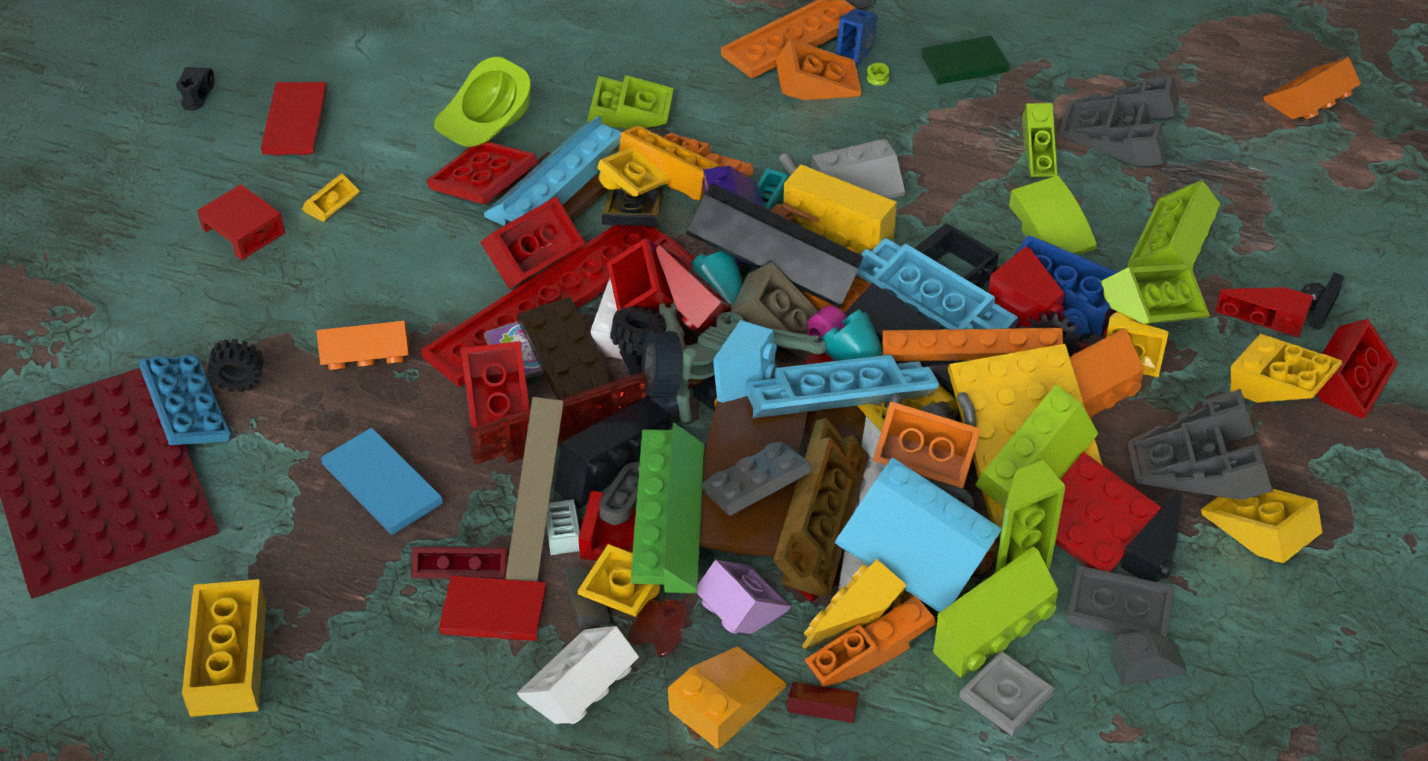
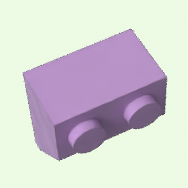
M715 560L697 587V594L703 599L701 601L702 605L709 611L716 613L722 619V626L734 634L738 632L753 634L791 608V605L750 565Z

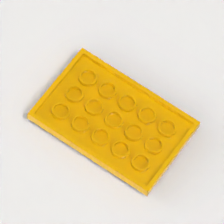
M1065 344L949 364L948 367L962 422L965 424V417L957 396L959 393L965 392L974 406L976 427L981 428L973 453V461L978 478L1056 384L1081 402L1085 409ZM1094 439L1084 452L1103 465ZM982 491L990 521L1002 528L1005 508ZM1002 530L1000 531V533H999V535L997 536L996 539H1000V538H1001V532H1002Z

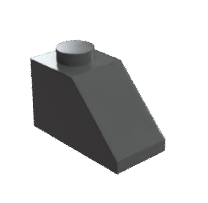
M1149 629L1116 635L1111 660L1122 685L1186 674L1185 665L1175 643Z

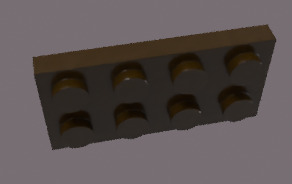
M571 297L517 314V321L557 400L563 401L564 413L618 394L619 388Z

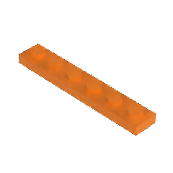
M1062 328L883 330V355H892L895 361L976 360L1063 344Z

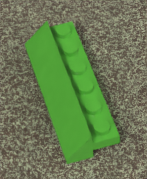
M674 422L673 430H642L631 584H663L664 593H697L704 443Z

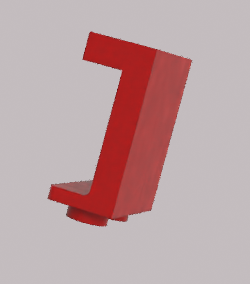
M241 184L197 210L202 229L205 232L214 229L230 241L233 245L235 256L241 260H244L285 234L281 213Z
M591 491L578 538L580 559L597 561L608 544L633 553L636 509L627 521L618 525L609 524L599 516L600 500L604 493Z

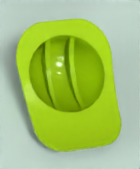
M490 57L483 60L470 72L456 96L435 118V130L461 146L475 147L486 143L503 128L509 127L520 120L527 112L531 101V79L529 74L523 68L502 57Z

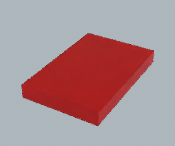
M451 576L439 625L440 634L537 641L547 591L546 582Z

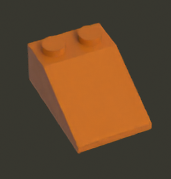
M793 39L788 40L776 59L781 92L788 97H795L801 100L860 97L862 94L855 60Z

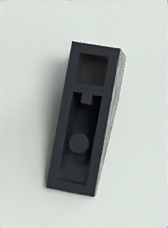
M1176 492L1125 547L1121 564L1122 569L1139 579L1159 582L1161 578L1167 579L1175 567L1173 557L1176 549L1182 494Z

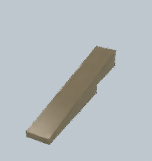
M532 397L505 578L507 580L538 582L563 411L562 400Z

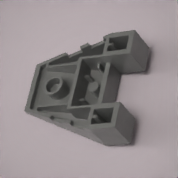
M1174 76L1148 78L1141 80L1139 86L1125 89V86H1120L1116 88L1115 93L1101 96V93H1096L1069 101L1059 129V136L1135 166L1163 164L1167 145L1161 123L1149 124L1150 118L1176 116L1179 97Z
M1241 389L1212 397L1202 402L1203 408L1191 414L1185 411L1177 415L1178 421L1164 428L1160 424L1127 441L1137 484L1239 500L1273 491L1258 444L1227 452L1225 443L1255 434Z

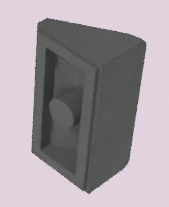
M565 566L563 567L564 581L579 630L611 623L606 605L578 595V589L591 569Z

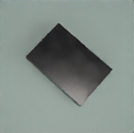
M655 188L636 197L628 195L622 189L609 190L602 213V225L657 226L663 201V189Z

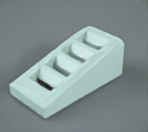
M574 499L549 503L546 528L550 555L579 551L578 538L580 531ZM568 516H570V518H563V519L552 520V519H554V518H561V517H568Z

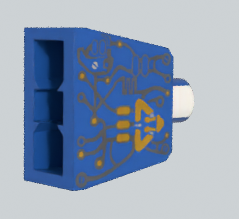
M853 9L841 16L836 54L855 60L856 67H858L874 45L878 16L860 9Z

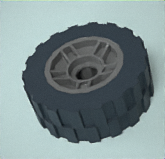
M649 331L645 337L641 369L643 387L648 397H674L680 388L683 355L680 338L674 331Z

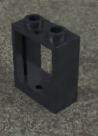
M945 223L914 248L934 261H937L949 251L976 267L963 278L979 288L988 280L990 281L991 274L999 268L997 266L999 253L948 223Z

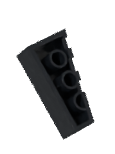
M644 397L561 442L555 491L567 500L574 499L575 506L580 509L583 508L589 501L591 491L602 492L613 483L626 464L640 461L642 430H670L672 414Z

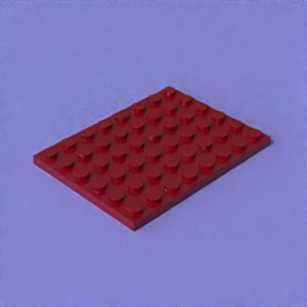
M140 368L0 413V498L31 599L219 534L185 444L169 445Z

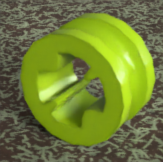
M883 63L869 65L867 68L868 82L879 86L886 84L889 81V67Z

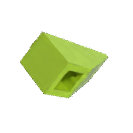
M1027 103L1022 114V126L1030 178H1051L1057 176L1053 103Z

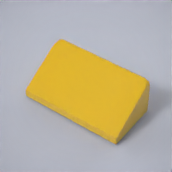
M341 173L305 201L301 210L325 222L361 191Z

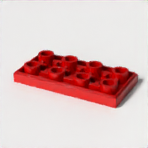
M276 82L261 144L262 154H272L274 156L298 154L304 156L315 153L327 94L326 82Z

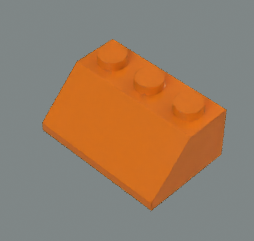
M1348 56L1310 69L1265 95L1263 99L1266 103L1291 119L1303 116L1307 120L1318 115V109L1321 108L1323 110L1335 105V99L1338 98L1340 100L1352 95V89L1361 83Z
M408 321L316 330L320 365L328 364V370L346 368L345 362L357 361V367L375 365L374 359L386 358V363L404 362L403 356L410 355Z
M1124 328L1069 357L1086 412L1090 419L1102 410L1112 408L1124 398L1134 396L1141 388L1144 369L1129 333Z
M890 402L873 462L887 465L893 457L922 477L963 489L981 428Z

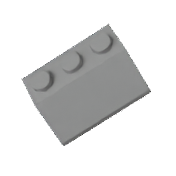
M887 139L812 156V169L888 199L905 195L897 155Z

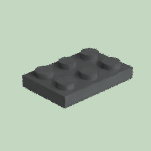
M779 441L768 444L762 451L751 457L740 459L736 465L725 471L712 474L708 480L701 483L704 493L726 514L731 516L811 473V469L807 460L784 442Z
M1077 565L1066 623L1117 635L1149 629L1166 638L1174 586Z

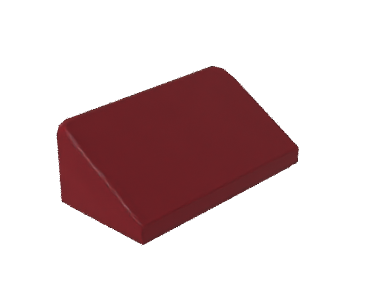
M793 682L788 694L787 712L854 723L859 692Z

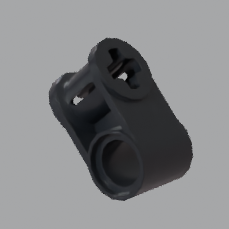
M184 68L183 74L176 83V87L181 92V105L185 110H196L204 105L208 94L214 87L215 76L212 68Z

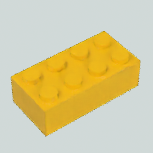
M801 164L784 182V203L786 202L793 208L819 219L815 223L794 215L796 224L843 247H851L858 254H861L865 249L872 251L884 238L894 242L896 201Z
M260 579L193 585L182 695L190 717L259 711L267 604Z

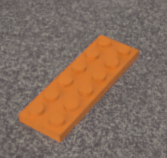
M816 0L722 46L721 56L753 79L777 67L776 59L789 39L817 47L837 37L840 17L857 8L845 0Z

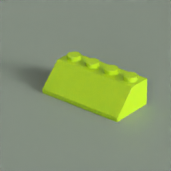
M1203 180L1158 199L1127 263L1128 267L1190 264L1193 269L1194 262L1201 252L1203 242L1209 234L1208 231L1216 218V213L1221 204Z
M1190 264L1128 267L1101 281L1104 297L1111 309L1143 324L1203 319L1210 316Z
M1056 384L986 467L975 485L1005 508L1015 471L1019 470L1022 466L1044 459L1061 480L1099 434L1082 403Z
M1044 459L1033 464H1026L1015 471L1005 506L995 573L1033 546L1039 550L1047 568H1051L1066 486Z
M1033 546L938 613L933 653L960 678L970 671L976 672L989 657L1004 651L1011 641L1018 636L1024 637L1030 632L1033 625L1040 620L1049 619L1054 614L1057 608L1058 589L1039 550Z

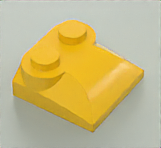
M635 146L600 159L597 169L600 170L598 178L605 188L610 190L622 189L632 197L646 193L671 180L669 175Z
M1120 312L1111 315L1106 337L1123 328L1128 331L1144 369L1143 375L1159 377L1169 331L1139 323V321Z
M608 544L578 589V595L636 617L647 601L659 594L660 584H631L633 553Z

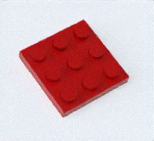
M486 142L482 145L468 148L426 181L431 190L485 204L490 202L503 189L508 188L521 175L526 174L538 161L535 153Z
M1083 452L1061 479L1066 487L1055 544L1088 568L1112 572L1123 558L1125 547L1157 514L1161 507Z

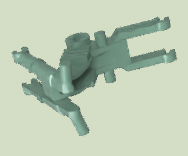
M661 303L659 305V314H661L660 318L665 319V331L676 332L682 346V379L676 399L680 420L682 422H689L692 420L687 379H706L715 375L713 359L739 321L743 320V317L734 312L721 313L717 316L716 328L710 326L705 333L698 337V343L685 345L683 339L684 332L678 322L675 303H671V308H666L665 304ZM771 328L773 330L774 343L778 346L809 351L813 354H822L826 351V341L818 343V336H809Z

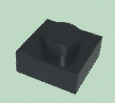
M715 375L694 387V396L712 411H715L714 401L717 398Z

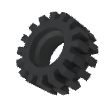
M629 306L628 309L622 307L613 316L610 339L613 340L612 343L614 345L619 344L618 348L620 350L626 348L627 353L632 354V351H637V355H642L646 335H648L649 331H665V319L660 318L661 314L658 312L653 314V310L650 308L646 311L643 310L644 307L639 306L638 309H635L634 306Z
M232 339V343H229L228 340H223L222 345L218 342L210 353L207 367L208 378H212L211 382L214 385L219 383V388L224 389L225 386L229 387L228 391L234 392V388H238V392H244V388L249 391L253 389V385L256 387L261 379L264 363L262 352L260 350L256 351V346L253 344L248 347V342L244 340L242 344L238 343V339ZM229 364H236L242 367H233Z

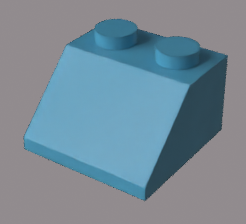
M743 320L739 321L713 359L717 401L723 403L747 396L746 382L775 378V368H778V365L775 363L777 346L774 343L772 329Z

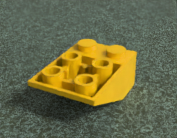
M1260 333L1231 365V392L1241 389L1243 398L1257 403L1313 398L1342 365V360Z
M878 559L870 567L864 563L852 576V580L847 586H843L831 599V603L824 611L821 610L811 621L810 626L803 633L807 639L803 643L802 648L807 650L833 641L858 624L864 629L882 617L907 585Z

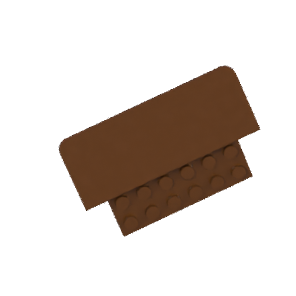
M776 363L778 368L798 366L796 364ZM748 396L723 403L717 401L704 454L702 482L708 480L712 474L725 471L736 465L740 459L757 454L768 444L779 441L784 442L801 457L805 458L817 420L824 418L828 419L842 438L853 435L862 446L866 415L859 407L849 406L753 418V407ZM798 480L731 516L715 504L704 493L702 488L699 546L722 552L774 557Z

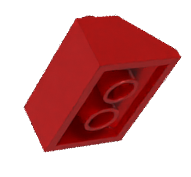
M1368 318L1337 328L1322 354L1342 360V365L1316 394L1321 402L1359 418L1367 417L1398 364Z

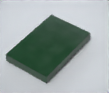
M992 36L922 48L921 56L937 84L1009 71V63Z

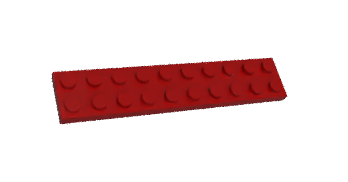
M612 226L422 348V358L457 387L465 384L461 348L488 345L484 337L485 332L517 322L518 313L567 297H571L577 309L605 291L610 278L607 262L644 238L650 239L654 243L663 233L653 226Z

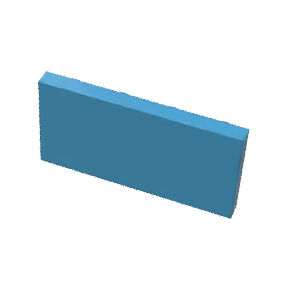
M156 356L141 359L139 367L169 445L229 441L230 431L199 356Z
M372 427L321 457L322 465L391 535L443 504L442 496Z

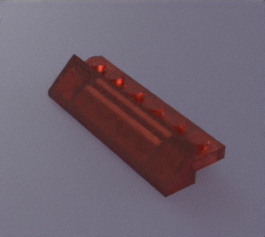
M631 373L555 398V400L563 401L557 447L561 446V442L646 397L644 373ZM531 407L464 428L469 437L471 457L475 465L503 455L507 463L524 458Z

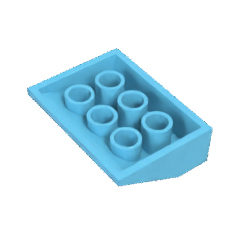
M892 457L836 539L835 544L869 566L878 559L907 585L904 588L906 591L936 611L941 612L955 602L1002 528Z

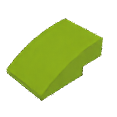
M598 75L587 123L601 115V123L613 128L630 129L637 125L648 128L667 124L674 88L625 75L623 82Z
M1058 175L1011 190L1009 207L1021 220V231L1026 237L1028 235L1076 255L1097 249L1096 240L1084 213L1073 194Z

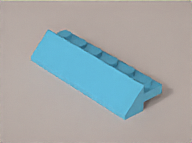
M601 115L581 126L484 212V217L505 226L556 196L563 205L600 171L597 169L600 159L608 157V154L620 144L621 132L602 124Z
M884 238L872 251L865 249L860 254L864 257L856 274L870 284L874 283L881 289L892 290L897 294V298L904 303L916 306L919 309V313L927 318L938 321L941 324V328L945 330L1014 329L1018 325V317L995 304V297L906 243L900 247L889 239Z
M882 355L775 368L774 379L746 382V394L753 407V418L890 402L893 394L896 393L901 394L903 400L927 397L938 389L939 382L930 367H922L919 361L896 364L892 355Z

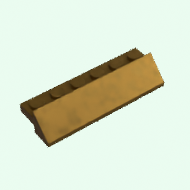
M827 418L817 420L804 458L809 463L811 473L797 481L773 559L777 567L783 572L780 584L824 598L830 596L843 548L835 544V541L852 517L869 457L853 435L842 438Z

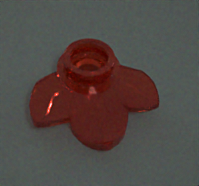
M648 600L636 616L638 620L630 627L629 642L631 644H641L653 641L655 650L660 658L668 655L681 641L680 629L685 625L688 616L684 604L678 600H667L663 603L656 600ZM675 611L672 617H666L668 613Z

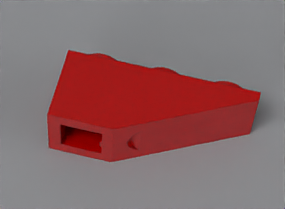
M1286 287L1221 289L1215 312L1299 338L1314 296Z

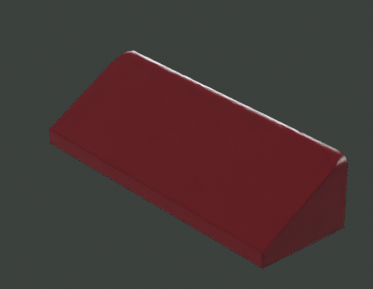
M412 547L411 579H450L451 576L505 579L510 550L508 548Z

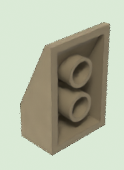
M771 262L747 275L730 312L741 315L743 321L765 328L807 335V322L818 310ZM779 346L805 360L811 353L809 351Z

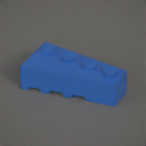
M1028 235L1015 254L1025 246L1030 248L1064 292L1062 303L1064 311L1069 308H1076L1082 311L1087 318L1089 329L1101 337L1109 324L1111 315L1116 312V310L1111 309L1104 297L1101 281L1118 272Z

